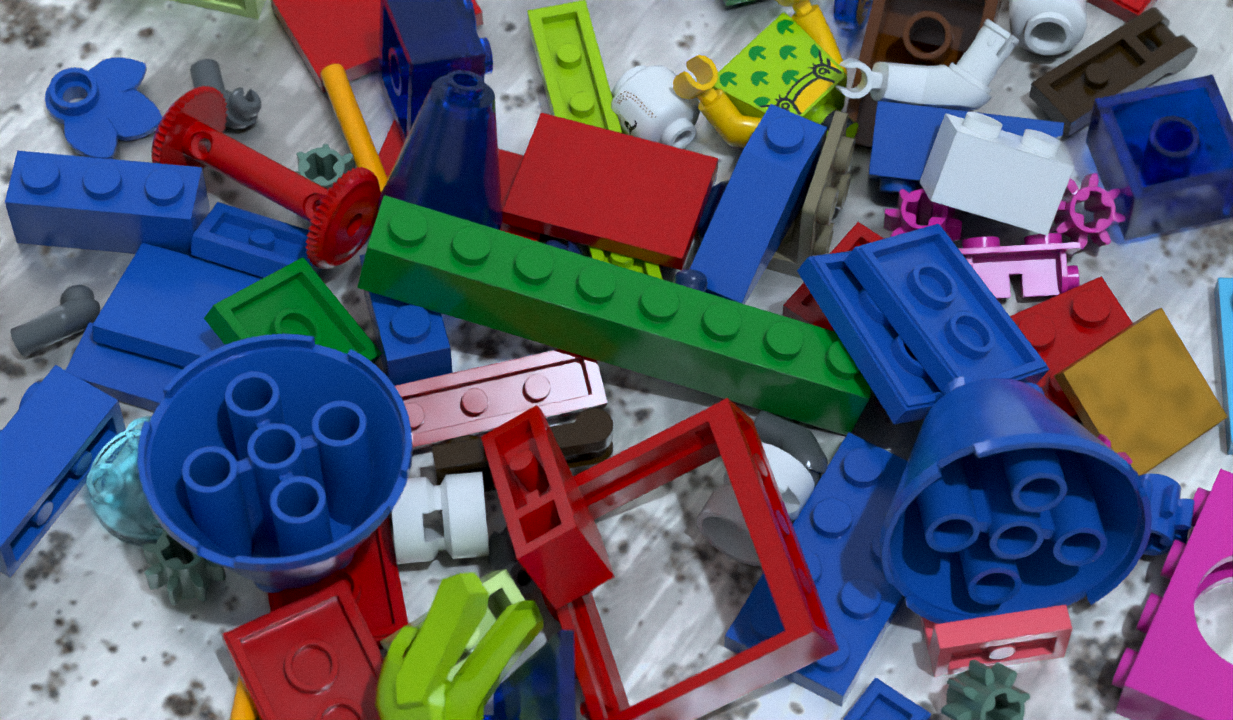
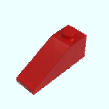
M536 405L481 436L516 558L554 608L557 610L578 597L589 594L598 586L614 578L615 576L601 534L539 406Z

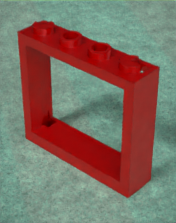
M728 398L573 477L595 520L721 456L785 631L630 706L592 592L580 596L556 610L541 591L548 611L556 621L560 622L566 642L560 645L561 655L571 675L579 680L585 701L580 703L581 716L588 720H695L839 650L754 421Z

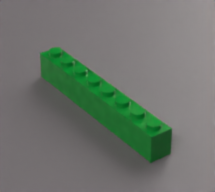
M386 195L383 197L367 246L357 286L359 289L717 397L728 398L740 404L843 435L852 432L870 399L871 387L834 331Z

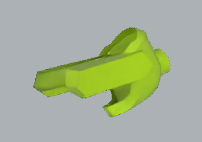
M475 572L459 573L441 579L422 627L404 626L390 645L376 688L375 706L380 720H483L485 705L521 654L544 628L543 617L535 600L520 601L507 606L458 670L452 681H449L447 679L448 675L486 614L489 592Z

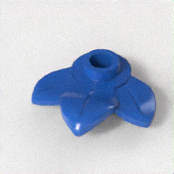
M114 57L102 60L89 71L76 67L67 68L58 72L52 78L45 93L47 111L55 121L64 125L66 141L77 153L85 157L113 159L117 150L118 139L124 141L137 140L157 130L162 119L159 109L145 95L136 90L145 77L147 70L145 63L130 58ZM76 98H82V99H83V100L78 101V102H70L71 100L76 99Z

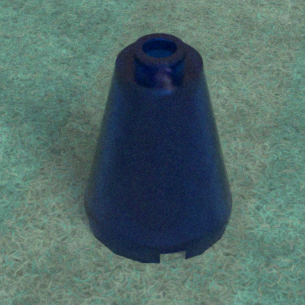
M457 70L437 78L432 83L379 196L378 211L383 197L386 195L500 230L503 218L495 93L479 75L469 71Z

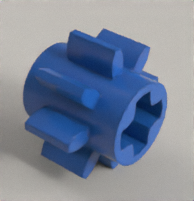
M1143 474L1139 477L1144 484L1152 513L1150 537L1143 555H1163L1170 551L1175 539L1183 543L1187 542L1188 530L1191 529L1195 501L1187 498L1180 499L1181 486L1174 479L1161 474Z

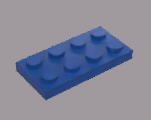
M849 432L829 463L826 472L823 473L815 486L812 495L798 518L792 524L839 650L784 676L789 681L840 707L845 703L905 599L893 584H888L880 557L879 541L885 517L906 467L907 460ZM764 572L725 634L724 647L737 654L785 631Z

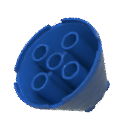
M271 334L245 338L216 348L190 363L163 388L165 397L154 411L150 421H144L138 443L137 463L140 482L146 501L160 525L172 538L188 550L252 580L258 589L268 593H277L284 589H297L316 584L328 578L337 570L348 566L353 559L354 552L385 520L401 497L409 477L413 455L409 415L399 392L390 379L374 363L356 351L350 349L348 354H345L338 350L315 344L313 336L300 334Z
M970 375L961 376L953 379L946 385L944 396L928 411L885 517L879 541L884 575L888 584L892 583L905 597L906 605L909 609L937 624L1059 605L1069 606L1087 597L1088 602L1092 605L1114 590L1130 574L1143 555L1149 541L1152 526L1151 506L1144 484L1133 467L1045 397L1043 389L1039 385L1004 378L979 380L977 377Z

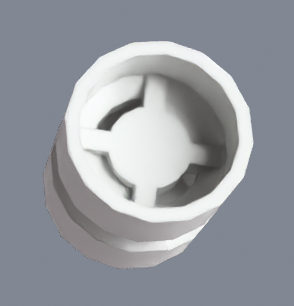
M761 442L792 522L798 518L812 495L815 486L814 480L802 463L789 453L773 445ZM726 471L723 480L725 485H720L714 489L697 516V526L707 541L723 554L741 563L761 566Z
M482 472L446 475L441 485L433 486L427 477L408 478L402 495L392 510L397 564L434 561L439 550H446L453 559L489 556ZM442 510L443 525L424 524L423 514Z

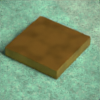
M1162 308L1149 312L1054 375L1085 428L1096 437L1100 434L1105 435L1111 441V449L1116 453L1125 452L1131 458V466L1139 476L1145 474L1228 417Z

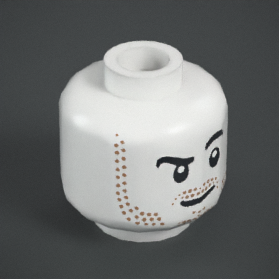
M640 65L630 69L616 82L611 93L613 98L611 108L618 116L623 134L684 149L696 134L695 124L700 114L698 109L699 101L697 97L688 100L676 95L673 90V80L677 75L663 65L648 67Z

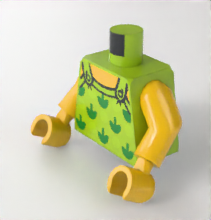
M775 0L782 6L792 7L795 14L792 17L785 12L780 14L719 72L713 61L704 55H697L688 60L686 67L694 74L697 82L686 71L678 74L673 80V90L676 95L688 100L697 97L700 101L698 109L724 141L732 147L744 149L770 104L827 127L828 134L835 111L841 112L845 105V95L840 93L836 86L847 87V69L839 65L843 58L819 5H811L809 0ZM848 117L846 137L854 138L858 130V123Z

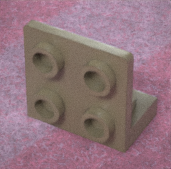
M835 111L804 205L766 269L801 278L797 270L807 257L829 253L835 230V223H831L835 208L843 209L851 182V174L847 172L854 152L855 139L846 137L847 113Z

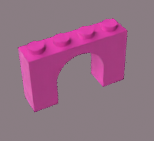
M1221 468L1211 491L1198 487L1194 495L1195 506L1191 525L1194 529L1188 543L1186 544L1175 539L1160 574V576L1171 580L1164 597L1151 593L1136 627V630L1147 634L1140 651L1137 652L1127 647L1114 675L1111 685L1123 689L1115 713L1130 720H1233V664L1220 657L1208 645L1198 628L1194 612V604L1202 595L1217 586L1233 582V473Z

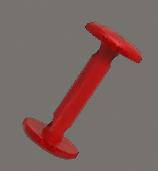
M201 86L186 92L169 107L154 135L151 150L152 163L202 167V169L208 166L310 221L311 226L308 228L309 233L306 235L308 236L306 243H308L306 254H308L307 258L310 259L309 262L320 269L326 270L340 266L349 261L362 248L374 228L381 206L380 185L374 172L363 167L352 168L346 174L343 173L341 178L338 177L337 182H333L332 187L326 189L225 135L223 131L226 128L224 125L227 122L225 119L228 116L226 114L228 110L226 108V99L223 98L224 95L220 91L210 86Z

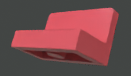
M1066 605L941 624L934 623L920 616L934 677L969 670L971 660H976L992 668L997 662L1004 666L1063 658L1065 657L1072 632V625Z

